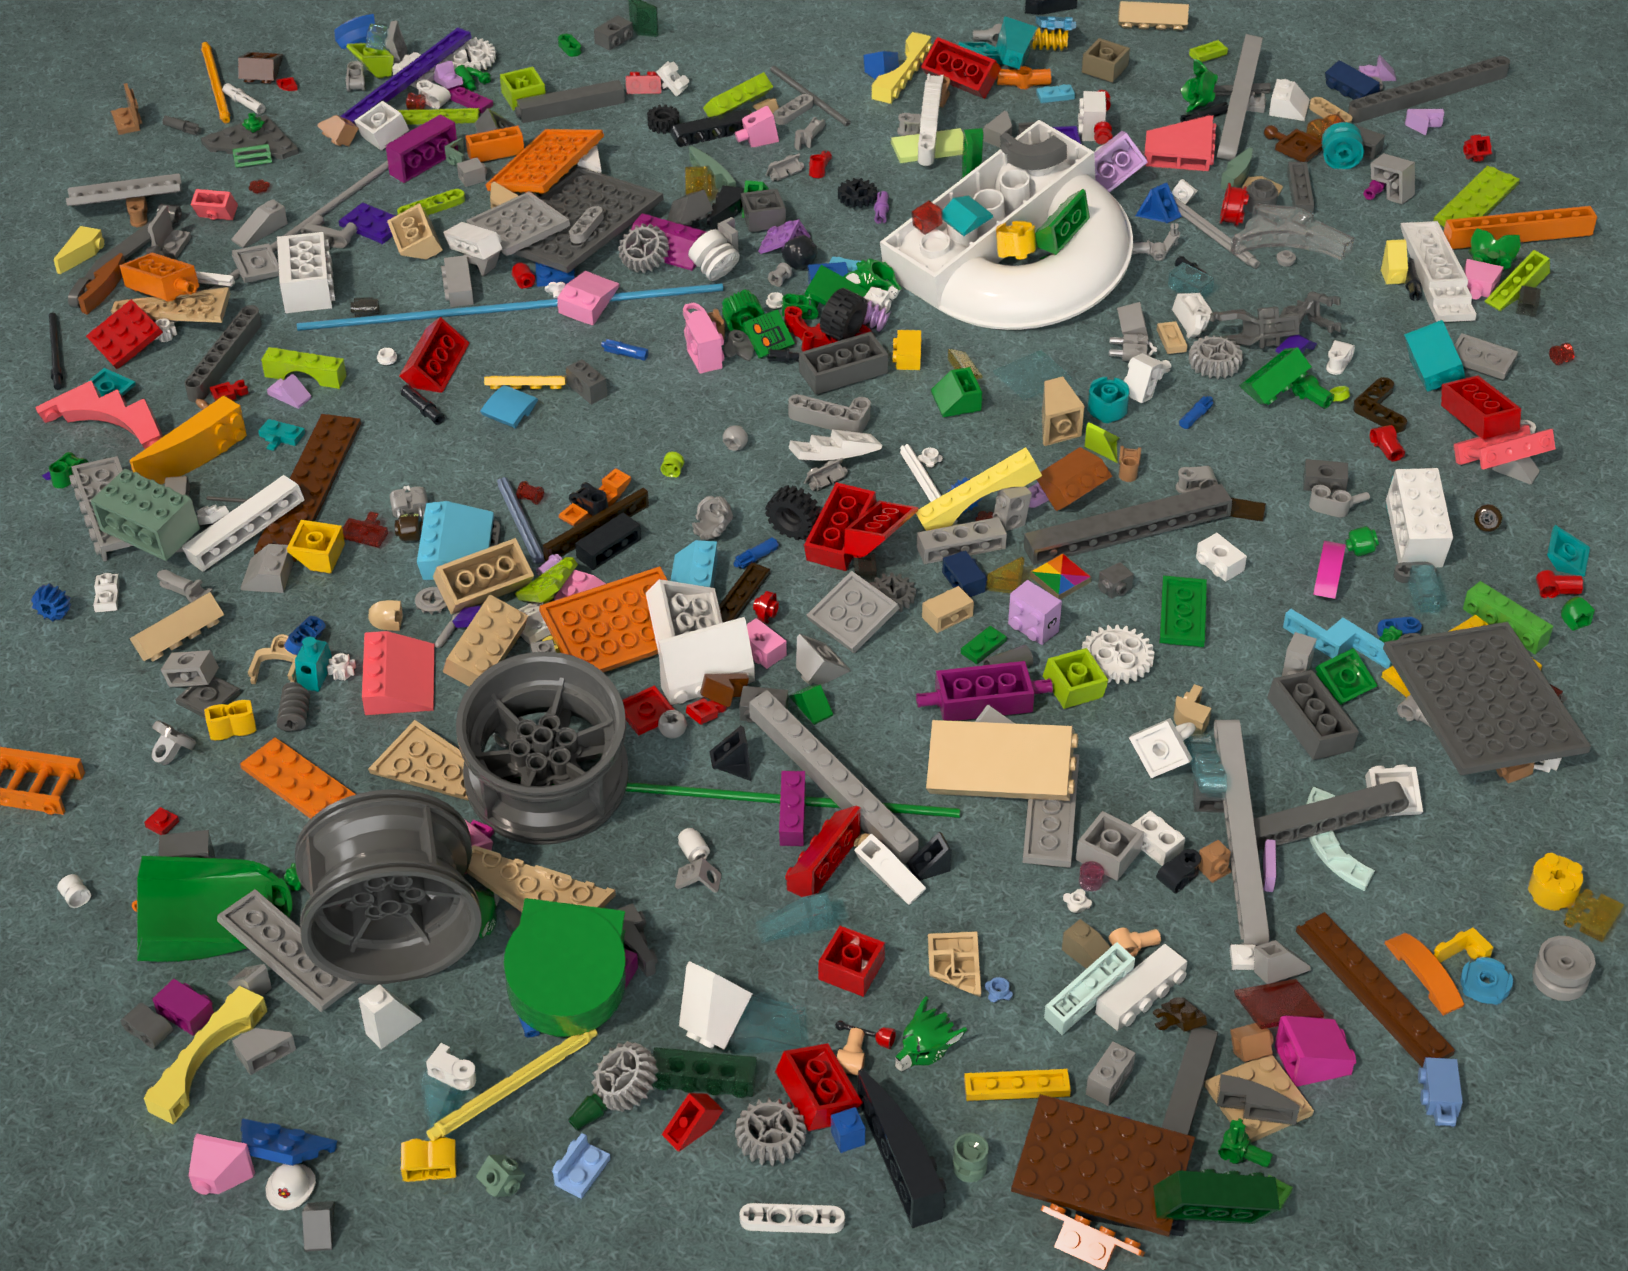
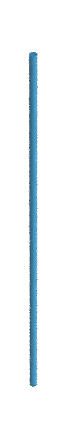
M723 284L615 293L609 302L723 291ZM549 299L297 323V331L558 307V300Z

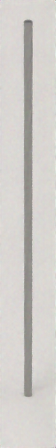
M388 160L283 236L298 235L301 232V228L306 223H309L315 215L323 217L389 169ZM277 240L270 245L273 252L278 249ZM238 268L229 274L234 277V280L241 276ZM214 285L210 289L225 288L226 286Z

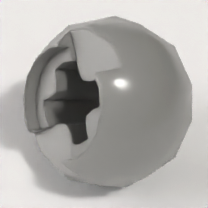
M734 425L725 429L722 437L724 444L729 450L738 451L746 446L748 434L742 429L743 427Z
M677 710L666 711L660 716L658 721V728L661 734L667 738L680 737L684 734L687 727L685 716Z

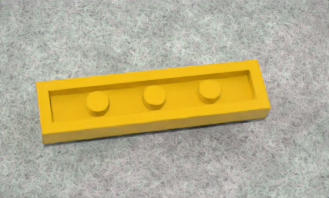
M567 376L484 377V385H490V389H499L502 385H510L513 389H522V385H530V389H542V385H550V389H562V385L567 384Z
M1068 1069L964 1073L966 1101L1039 1098L1040 1094L1049 1097H1069L1071 1092Z

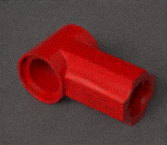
M1392 425L1370 430V441L1374 443V447H1380L1388 460L1395 462L1404 457L1405 450L1397 440L1396 430Z
M1550 570L1541 571L1536 576L1538 590L1542 598H1555L1558 594L1582 593V576L1555 575Z

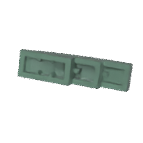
M693 146L689 147L690 163L702 181L710 179L715 189L722 188L723 185L736 187V181L716 160Z

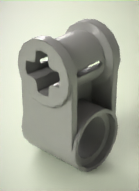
M352 61L347 65V92L354 89L365 91V75L363 64L360 61Z
M901 113L898 116L900 125L897 133L899 135L920 134L921 114Z
M1209 466L1182 467L1178 471L1179 482L1176 484V490L1181 494L1218 485L1213 469Z

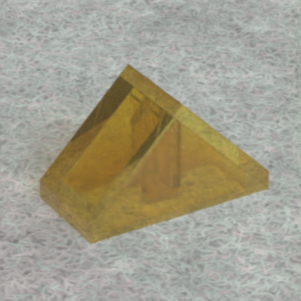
M1020 557L990 572L987 577V589L994 592L1012 593L1022 585L1024 558Z

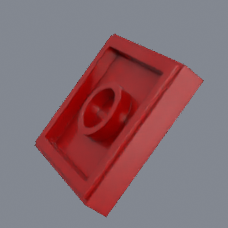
M655 685L622 700L625 709V719L638 736L658 727V721L663 713L675 710Z

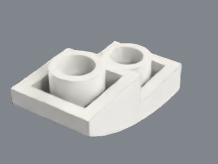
M104 573L96 576L94 585L96 593L94 600L95 612L116 611L119 597V574Z

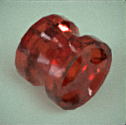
M410 92L406 99L407 110H424L426 104L425 95H415V93Z
M1570 343L1552 346L1549 350L1550 360L1556 366L1563 362L1573 361V347Z

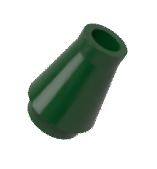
M597 1094L587 1095L572 1116L568 1118V1121L578 1131L604 1116L603 1112L607 1110V1107Z

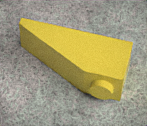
M83 226L77 229L54 258L57 274H62L95 256L104 247V238L100 229Z

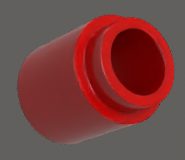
M517 263L513 266L512 277L518 287L521 289L532 287L535 283V276L529 266L524 263Z

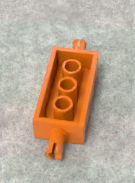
M149 253L119 265L125 287L165 301H173L179 295L194 294L197 288H199L194 265L159 254Z

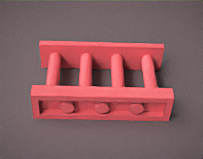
M1527 424L1520 425L1519 431L1487 439L1477 437L1454 444L1457 464L1462 465L1480 460L1481 469H1487L1555 449L1553 429L1530 434V427Z

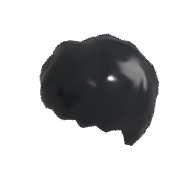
M806 235L797 236L785 243L782 248V257L785 263L795 270L807 269L808 265H812L817 257V245Z

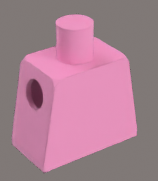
M768 106L742 119L744 129L735 132L738 143L747 140L752 148L779 142L774 115Z
M1470 259L1466 260L1464 273L1468 279L1467 288L1472 295V299L1476 300L1481 296L1489 297L1500 282L1502 266Z

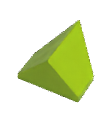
M1088 422L1084 447L1118 463L1117 441L1119 437Z

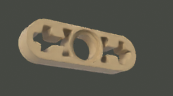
M1314 97L1310 100V110L1332 124L1340 122L1352 123V116L1324 98Z

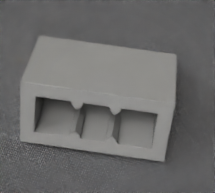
M1140 302L1117 308L1123 335H1148Z

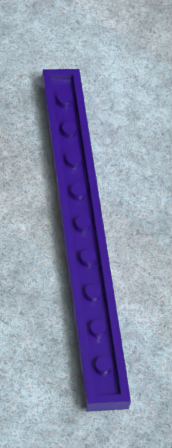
M457 27L340 117L348 119L356 125L355 120L381 101L387 103L443 59L472 38L471 32Z

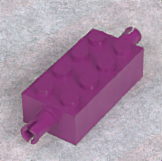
M1025 661L936 671L935 680L936 692L916 693V703L918 708L937 705L940 707L943 721L977 719L987 705L1002 715L1033 712L1034 694L1052 693L1053 687L1050 678L1031 681Z

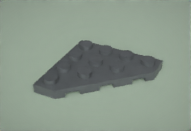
M266 115L258 116L265 123L260 130L254 133L246 130L242 123L201 138L202 144L209 152L226 151L227 154H233L232 149L269 144L271 156L276 159L283 160L299 154L298 148ZM266 148L237 152V155L266 152Z

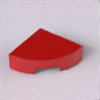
M294 77L276 80L277 86L283 90H298Z

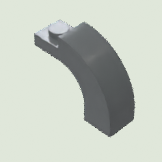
M1007 132L1000 135V148L1004 154H1007L1008 163L1015 167L1026 170H1041L1053 167L1067 159V144L1055 135L1042 143L1033 145L1021 143Z

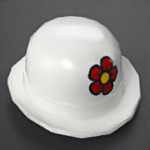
M282 1164L268 1179L266 1197L269 1203L278 1210H291L299 1207L309 1198L316 1184L315 1174L309 1167L303 1164L292 1166Z

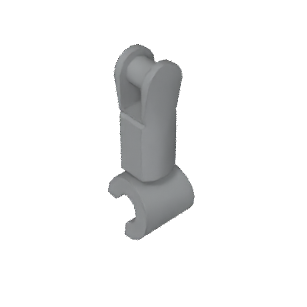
M813 117L804 130H797L795 132V148L800 150L801 144L811 148V141L825 127V120L822 119L820 121L817 120V117Z
M161 570L157 573L158 579L161 580L160 586L162 588L186 596L190 603L209 592L213 593V589L208 588L205 590L200 586L202 584L201 580H196L193 583V581L178 576L169 570Z

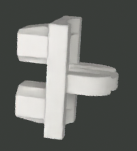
M666 62L656 73L664 81L661 87L663 89L669 87L673 94L678 96L688 87L689 79L677 73L678 66L675 62Z

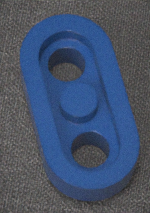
M1413 617L1384 619L1378 623L1377 634L1381 637L1385 628L1389 629L1390 626H1395L1396 629L1402 630V636L1409 633L1420 634L1422 625L1419 620Z

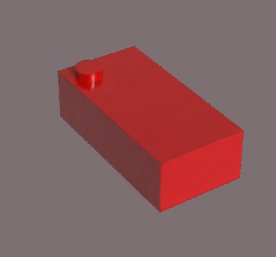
M939 37L936 38L921 66L926 75L946 76L950 79L951 86L983 99L988 95L1001 71V67L994 59Z
M1480 376L1442 384L1441 406L1482 439L1520 430L1521 408Z
M836 482L804 544L806 560L847 571L853 556L852 554L844 553L845 528L877 503L876 493Z

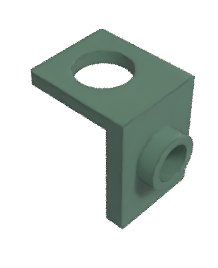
M462 138L445 146L446 161L451 165L457 167V163L464 161ZM456 145H459L458 151L453 149Z

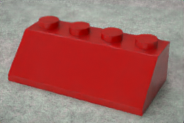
M439 317L425 329L399 377L412 388L442 393L466 351L469 342L442 317Z
M879 500L845 528L844 553L852 554L856 558L865 557L916 514L918 507Z
M856 805L837 811L830 820L827 819L824 822L822 830L818 835L813 836L810 846L806 851L801 852L795 866L788 869L785 876L787 891L811 902L814 900L852 849L855 839L860 835L861 807Z

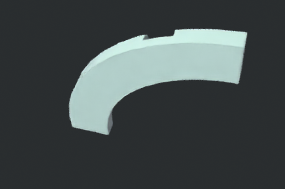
M1313 787L1307 804L1332 798L1335 795ZM1333 831L1309 837L1317 855L1334 873L1353 886L1364 891L1366 890L1375 870L1358 862L1350 854H1346L1339 846L1340 843Z

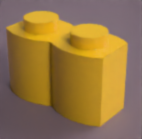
M238 700L228 705L218 704L204 709L211 740H224L233 735L244 736L257 731L250 700Z
M439 1137L434 1141L411 1139L401 1143L402 1180L412 1182L428 1179L455 1178V1139Z

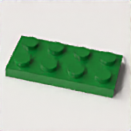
M1163 576L1159 643L1204 647L1207 579Z

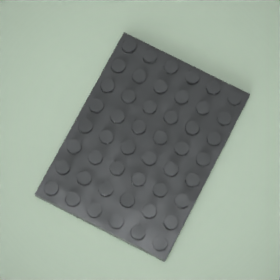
M578 166L552 185L548 192L537 196L568 218L570 226L561 232L548 236L546 239L533 243L529 247L522 248L514 254L569 273L632 225L641 214H646L664 200L663 193ZM593 206L601 207L604 215L603 221L585 242L579 244L572 243L569 230L588 208Z
M1508 622L1384 642L1383 650L1460 775L1589 753L1591 745Z

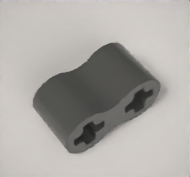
M139 1003L120 1020L123 1028L128 1033L139 1038L151 1049H154L173 1032L171 1024L163 1016L154 1013L144 1003Z

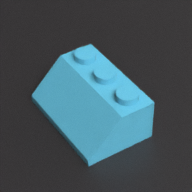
M695 540L675 554L671 581L713 588L718 560L717 541Z

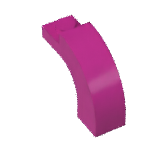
M1324 540L1313 595L1335 599L1346 544Z

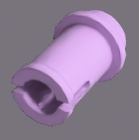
M558 554L550 555L549 560L536 569L538 576L557 564L562 558Z

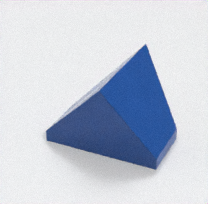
M881 51L863 55L864 71L874 79L899 67L898 52Z
M1168 183L1151 189L1135 215L1165 223L1182 217Z

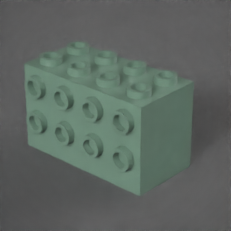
M127 469L119 473L90 500L101 531L165 561L200 529L193 501L189 496L182 495L170 487L162 486L152 479L149 480L139 473Z

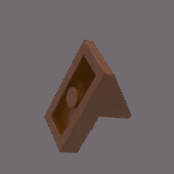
M746 673L704 674L700 694L719 704L730 707L733 697H741L743 686L748 685L749 677Z

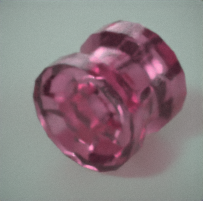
M1092 861L1082 864L1079 876L1080 887L1091 892L1099 890L1103 884V867L1099 863Z

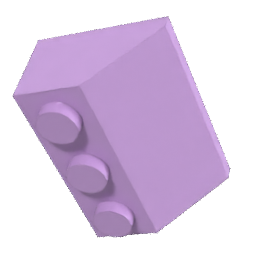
M1121 131L1094 153L1095 180L1110 193L1148 162L1126 132Z

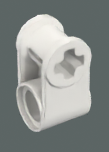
M421 80L416 84L419 90L417 100L423 104L439 109L451 98L450 92L445 87L431 83L428 80Z
M1335 340L1328 353L1330 359L1326 370L1330 374H1342L1353 357L1355 345Z

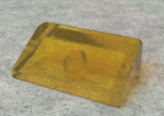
M948 349V361L954 369L970 367L976 379L982 378L981 373L966 352Z

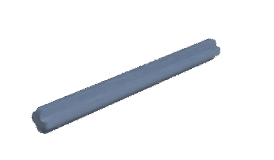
M499 478L497 480L499 490L535 564L544 562V554L508 478Z

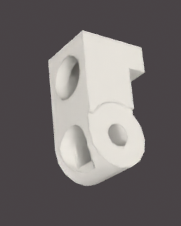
M440 1043L426 1061L429 1076L458 1090H469L476 1084L474 1064L469 1060H459V1058L452 1056L450 1047L443 1043Z

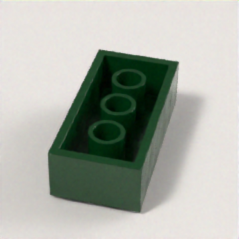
M1205 1169L1200 1172L1178 1170L1153 1186L1156 1218L1254 1224L1280 1210L1276 1177H1267L1264 1173L1260 1172L1241 1175L1240 1171L1216 1173L1214 1169Z

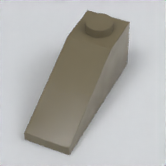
M1081 919L1063 933L1062 951L1086 969L1111 948L1096 930Z

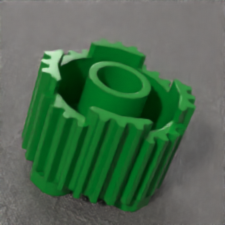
M744 289L740 293H734L733 296L730 295V298H725L722 302V314L730 332L740 330L747 335L742 324L745 321L764 315V310L758 298L751 294L750 290Z

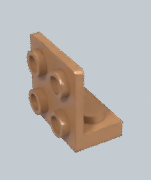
M127 83L124 84L128 108H118L111 111L119 135L140 131L139 124H142L133 89H129Z

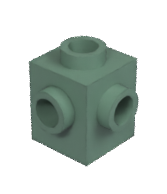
M505 1154L489 1155L476 1178L486 1187V1191L490 1195L503 1197L512 1196L518 1191L525 1173L518 1167L519 1165L515 1160L507 1157Z

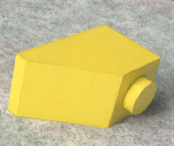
M1387 240L1381 267L1382 275L1386 284H1403L1406 281L1408 271L1406 240Z

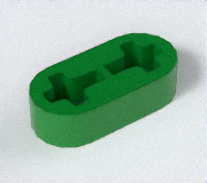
M561 34L558 36V45L568 56L576 57L581 54V44L572 35Z

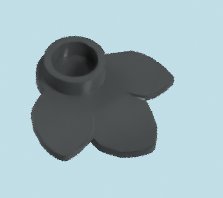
M740 330L731 331L727 337L728 342L724 345L725 355L730 358L737 354L746 361H750L755 349L749 337Z

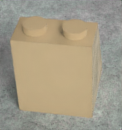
M1063 376L1044 381L1042 406L1043 445L1047 446L1082 436L1084 405Z

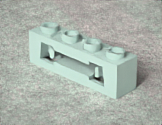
M1116 942L1045 1006L1044 1019L1063 1035L1096 1005L1097 998L1134 969L1135 958Z

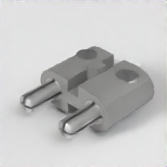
M1124 334L1123 338L1110 337V344H1122L1123 348L1122 350L1110 349L1109 356L1122 357V361H1130L1132 357L1142 353L1151 356L1153 352H1157V347H1154L1151 342L1147 341L1148 335ZM1147 344L1152 349L1149 354H1147Z
M404 486V489L392 491L390 493V502L393 516L399 518L402 514L414 512V514H419L423 521L426 503H428L425 488Z

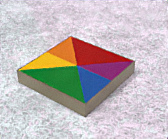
M1063 553L1030 571V577L1059 600L1091 583L1092 578Z

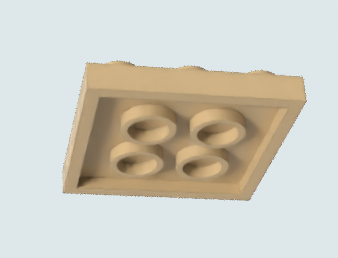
M1272 1054L1251 1060L1221 1073L1259 1083L1286 1096L1299 1105L1297 1122L1313 1116L1314 1110ZM1221 1074L1205 1080L1204 1087L1216 1103ZM1219 1107L1230 1123L1232 1120L1237 1121L1238 1118L1243 1120V1124L1246 1125L1245 1132L1250 1137L1251 1143L1291 1125L1243 1119L1242 1109Z

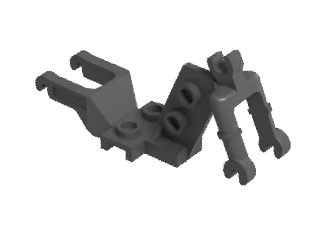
M1312 291L1308 293L1305 301L1297 300V306L1290 305L1285 307L1281 315H1279V308L1274 306L1258 308V318L1244 309L1213 312L1210 314V320L1212 322L1215 319L1219 321L1242 320L1243 330L1240 334L1222 336L1225 339L1229 338L1230 341H1236V344L1252 345L1259 340L1260 349L1264 348V346L1272 345L1278 347L1280 345V337L1299 334V326L1305 314L1308 315L1309 321L1318 324L1320 327H1326L1329 333H1332L1333 330L1341 332V323L1333 322L1320 316V302L1327 304V306H1332V304L1341 305V297H1328L1326 294Z

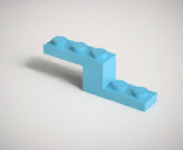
M1290 609L1285 614L1283 628L1293 634L1297 632L1316 638L1315 648L1331 658L1354 648L1386 669L1393 666L1383 650L1384 642L1345 618H1341L1326 631L1293 609Z

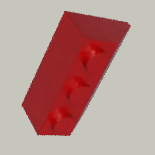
M828 1043L783 1052L775 1072L794 1107L798 1108L799 1115H803L804 1124L808 1131L831 1127V1115L861 1106V1099Z

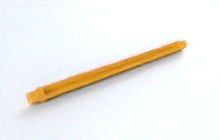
M203 42L201 51L210 77L219 116L224 123H228L230 121V113L212 54V48L208 42Z

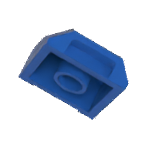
M374 14L354 18L334 30L335 41L342 49H348L346 47L347 44L378 43Z

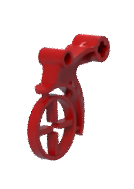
M790 306L785 309L784 323L789 332H792L802 340V352L838 341L831 336L829 340L826 334L821 331L820 323L814 327L807 326L802 319V310L800 308ZM862 324L859 330L860 333H857L855 336L872 331Z

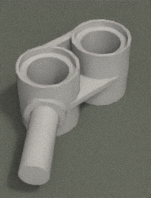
M1316 485L1311 491L1309 507L1319 513L1335 517H1345L1349 513V508L1354 504L1369 500L1370 495L1368 492L1351 496L1350 493L1344 490H1337L1331 495V491L1327 486Z

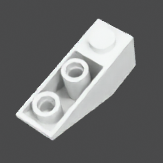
M870 834L854 850L859 860L908 905L912 904L926 890V887L874 835Z

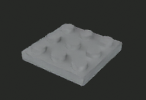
M851 571L806 616L809 621L852 653H855L900 608L895 601Z

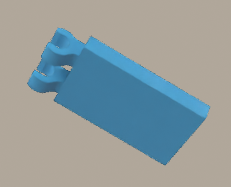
M1036 16V24L1042 28H1047V30L1064 28V31H1072V29H1076V21L1072 17Z

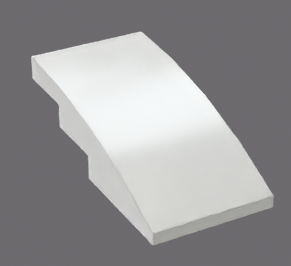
M832 429L831 437L811 435L810 443L790 440L789 449L798 459L819 461L860 456L882 448V444L871 434Z

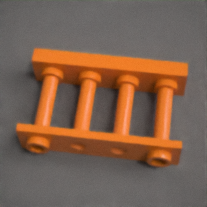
M0 747V776L3 770H16L7 788H0V805L42 811L50 815H64L65 809L61 795L69 780H82L85 771L81 759ZM25 773H38L29 792L17 790ZM48 776L60 777L51 795L39 794Z

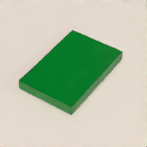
M821 265L804 294L826 305L827 301L838 289L846 288L862 297H865L868 290Z

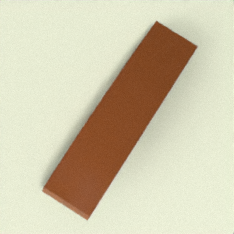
M119 253L94 272L95 279L86 285L87 291L78 297L82 313L88 315L117 286L122 278L119 265L125 263L122 253Z

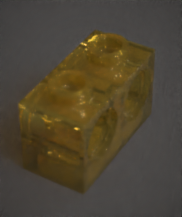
M685 167L686 195L705 190L707 197L712 196L711 174H708L707 167Z

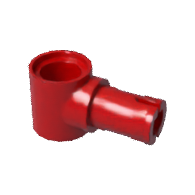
M824 150L820 155L814 154L810 156L809 176L813 178L825 176V168L832 158L831 152Z

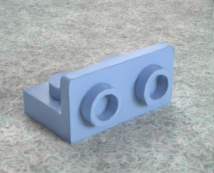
M581 1133L577 1140H573L570 1143L563 1159H559L553 1167L552 1173L555 1186L582 1199L610 1161V1154L589 1144L587 1135Z

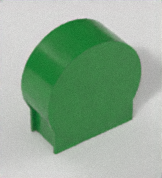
M530 898L524 899L520 925L510 937L504 955L508 998L512 1008L522 1021L541 1033L569 1037L581 1035L598 1028L614 1014L623 998L626 982L625 952L623 947L626 930H623L625 911Z

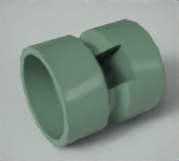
M967 1133L959 1136L955 1141L952 1167L954 1174L962 1181L976 1182L986 1174L989 1148L988 1143L982 1136Z

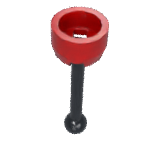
M842 1020L837 1021L835 1024L836 1029L839 1031L843 1029L850 1031L852 1028H858L847 1025ZM883 1027L877 1032L859 1028L864 1031V1035L875 1037L879 1046L887 1049L892 1048L896 1038L895 1029Z

